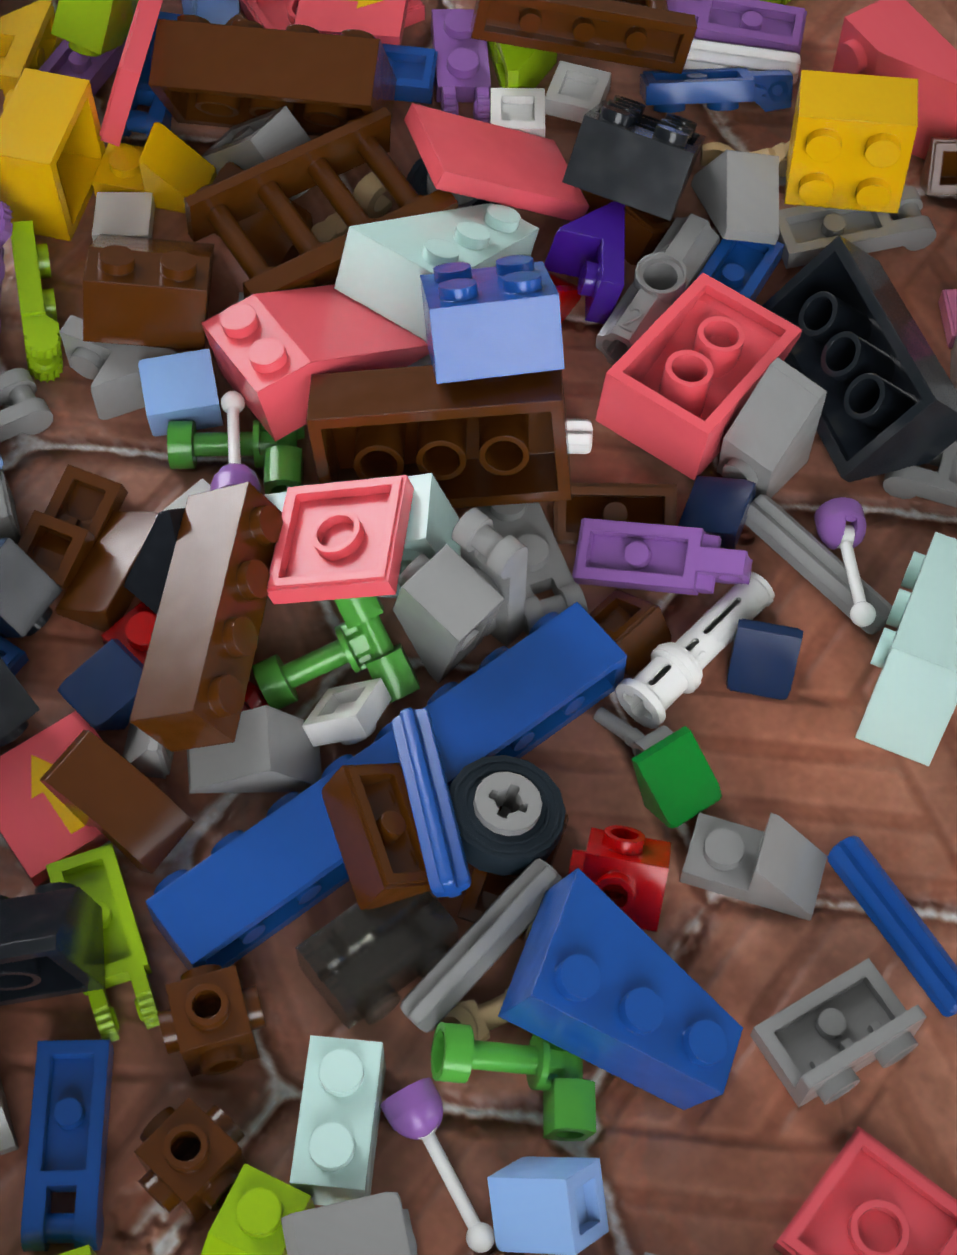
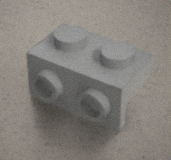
M868 958L753 1028L750 1036L798 1107L803 1106L817 1096L820 1097L824 1105H827L849 1092L860 1082L856 1072L878 1060L883 1068H887L912 1052L919 1045L914 1035L927 1016L919 1005L906 1010Z

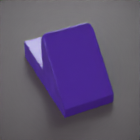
M613 201L560 227L554 236L544 262L547 271L579 278L578 295L585 296V321L605 324L612 314L624 288L625 205Z

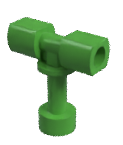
M258 419L253 421V432H240L241 456H253L255 468L264 467L265 494L287 492L288 487L303 486L302 448L297 447V440L305 438V425L276 442ZM194 420L169 421L167 428V453L170 469H196L198 457L228 456V432H197Z
M378 596L334 600L344 620L343 623L334 626L337 640L286 664L275 654L252 665L258 686L270 707L279 710L298 701L296 687L347 663H350L355 673L368 669L372 679L381 678L392 697L390 703L420 689V682L401 643L393 645L379 615L384 613V607Z
M440 1022L437 1025L431 1048V1073L435 1081L464 1084L468 1081L472 1069L526 1074L530 1089L543 1091V1138L557 1141H585L596 1133L595 1082L583 1079V1059L534 1034L529 1045L474 1040L473 1029L471 1025Z

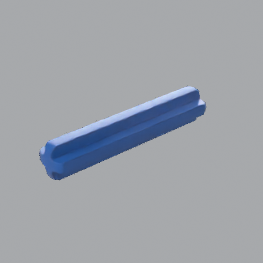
M411 707L400 710V715L393 718L392 728L430 890L436 897L448 896L454 898L462 895V891L471 886V877L431 715L426 709L414 710Z
M853 835L837 843L827 856L831 867L940 1013L945 1017L956 1015L957 965L863 841Z

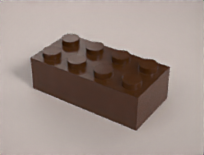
M180 15L177 17V20L158 19L148 85L178 123L231 128L247 120L287 106L307 135L321 136L345 125L354 117L365 116L383 107L387 108L392 118L397 79L381 40L362 30L348 29L342 31L341 35L321 34L315 28L300 24L289 25L286 27V30L266 29L263 25L250 20L239 19L232 21L231 25L211 24L205 18L195 15Z
M432 365L311 375L306 422L319 484L432 473L454 509L572 500L562 369L443 384L436 383Z

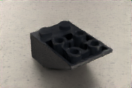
M615 95L614 100L602 101L584 115L562 182L671 221L705 136L695 132L697 123L689 119L666 113L665 119L659 120L643 114L646 106L638 101Z

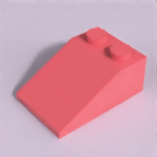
M879 0L845 16L832 72L918 79V127L912 155L925 160L931 137L957 138V50L906 0Z
M703 272L606 372L595 421L695 481L697 476H700L721 452L724 436L769 365L777 357L783 361L786 359L799 340L803 329Z
M335 284L253 294L201 323L220 373L235 391L242 394L246 406L275 442L307 424L311 375L408 367L429 355L426 342L334 289Z

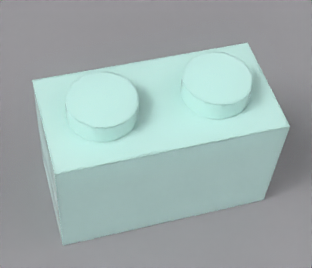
M310 1035L289 1183L291 1186L311 1195L314 1205L326 1206L370 1196L381 1112L380 1104L382 1103L386 1071L383 1042Z

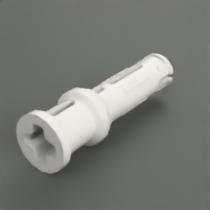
M751 572L749 585L735 584L675 643L659 644L651 653V662L634 679H623L615 689L616 697L627 714L644 727L650 729L658 728L666 719L665 711L683 693H693L699 687L703 677L702 669L734 640L739 619L753 620L765 607L774 601L775 593L770 584L759 574Z

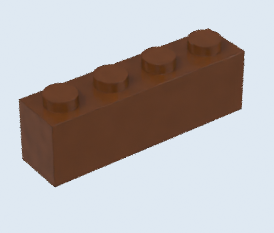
M250 482L190 495L187 498L129 722L171 752L235 742L269 594L267 586L273 552L283 525L282 512Z

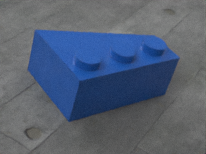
M579 868L545 891L498 1017L682 1110L696 1106L724 1093L743 1027Z

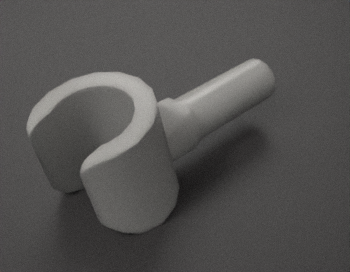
M600 707L593 717L597 723L624 740L625 744L632 748L634 756H637L673 733L667 726L662 725L649 734L644 735L636 727L633 728L604 707Z

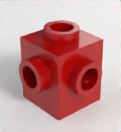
M612 825L604 830L591 827L586 851L573 849L568 875L579 868L642 930L657 932L668 877L672 842L645 838L641 831L628 826Z

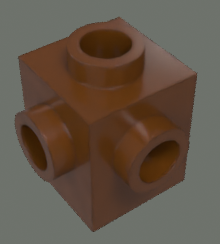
M216 964L198 966L183 973L180 981L165 985L170 1009L158 1012L164 1044L168 1054L180 1051L191 1077L201 1074L218 1075L239 1068L246 1061L260 1058L253 1030L266 1027L258 991L256 985L242 988L235 965L223 969L220 965Z
M188 1097L176 1110L170 1106L159 1112L141 1133L140 1140L143 1143L134 1153L147 1173L138 1182L169 1214L179 1205L197 1223L209 1210L214 1212L222 1207L244 1163L247 1164L242 1149L238 1145L245 1135L218 1106L213 1105L205 1113ZM197 1141L201 1143L199 1153L193 1159L180 1161Z

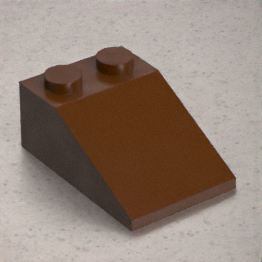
M100 234L88 248L83 275V341L185 350L205 349L206 334L201 323L208 319L214 244Z

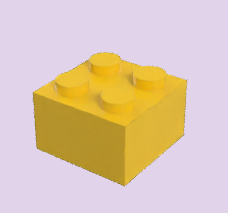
M24 68L15 89H10L5 96L3 113L0 117V200L9 205V209L13 211L11 213L13 217L11 223L33 220L34 234L71 241L94 192L92 180L106 149L104 141H101V136H99L101 127L90 80Z
M801 70L787 157L784 204L898 214L918 127V79Z

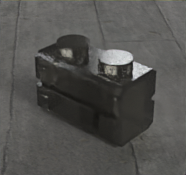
M430 891L375 909L361 910L358 903H355L295 947L299 966L320 995L325 998L327 1004L345 1027L350 1029L362 1019L370 1025L388 1015L401 1000L398 992L420 976L423 979L459 940V927L437 898H434Z

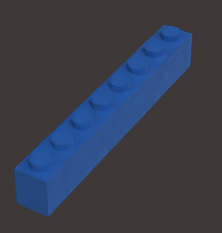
M578 602L560 614L557 612L546 614L533 625L527 637L511 648L502 646L495 649L481 662L478 671L459 684L453 681L443 685L430 697L427 706L423 709H426L431 715L448 787L465 766L482 757L507 755L520 759L614 692L617 685L624 679L627 654ZM392 721L381 729L374 743L355 756L347 754L339 757L324 770L321 779L300 794L298 792H291L284 795L270 807L266 817L245 832L237 830L226 835L213 847L211 856L189 871L181 869L171 873L157 885L154 895L145 901L154 925L188 970L209 964L220 965L222 969L230 967L350 881L322 798V789L342 765L400 763Z

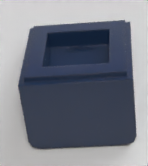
M697 476L678 526L703 528L706 534L720 536L722 548L735 550L747 519L748 509L755 498L756 483L745 479Z
M739 619L731 649L726 680L727 689L779 700L787 699L792 687L803 638V630L749 619Z
M111 639L70 674L60 685L58 692L94 729L99 731L124 730L129 724L144 665L118 639Z

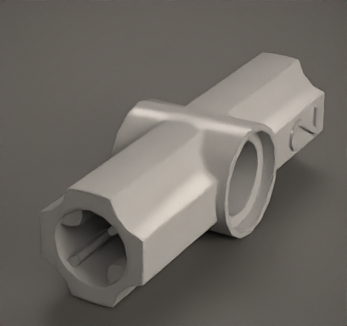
M692 213L684 218L676 217L653 253L644 256L637 263L633 283L596 337V348L604 354L608 363L614 365L696 280L720 242V235L714 232L708 220Z

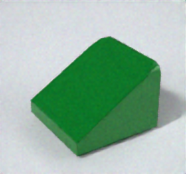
M686 726L631 759L644 806L669 828L673 829L682 825L722 798L719 783L693 733Z

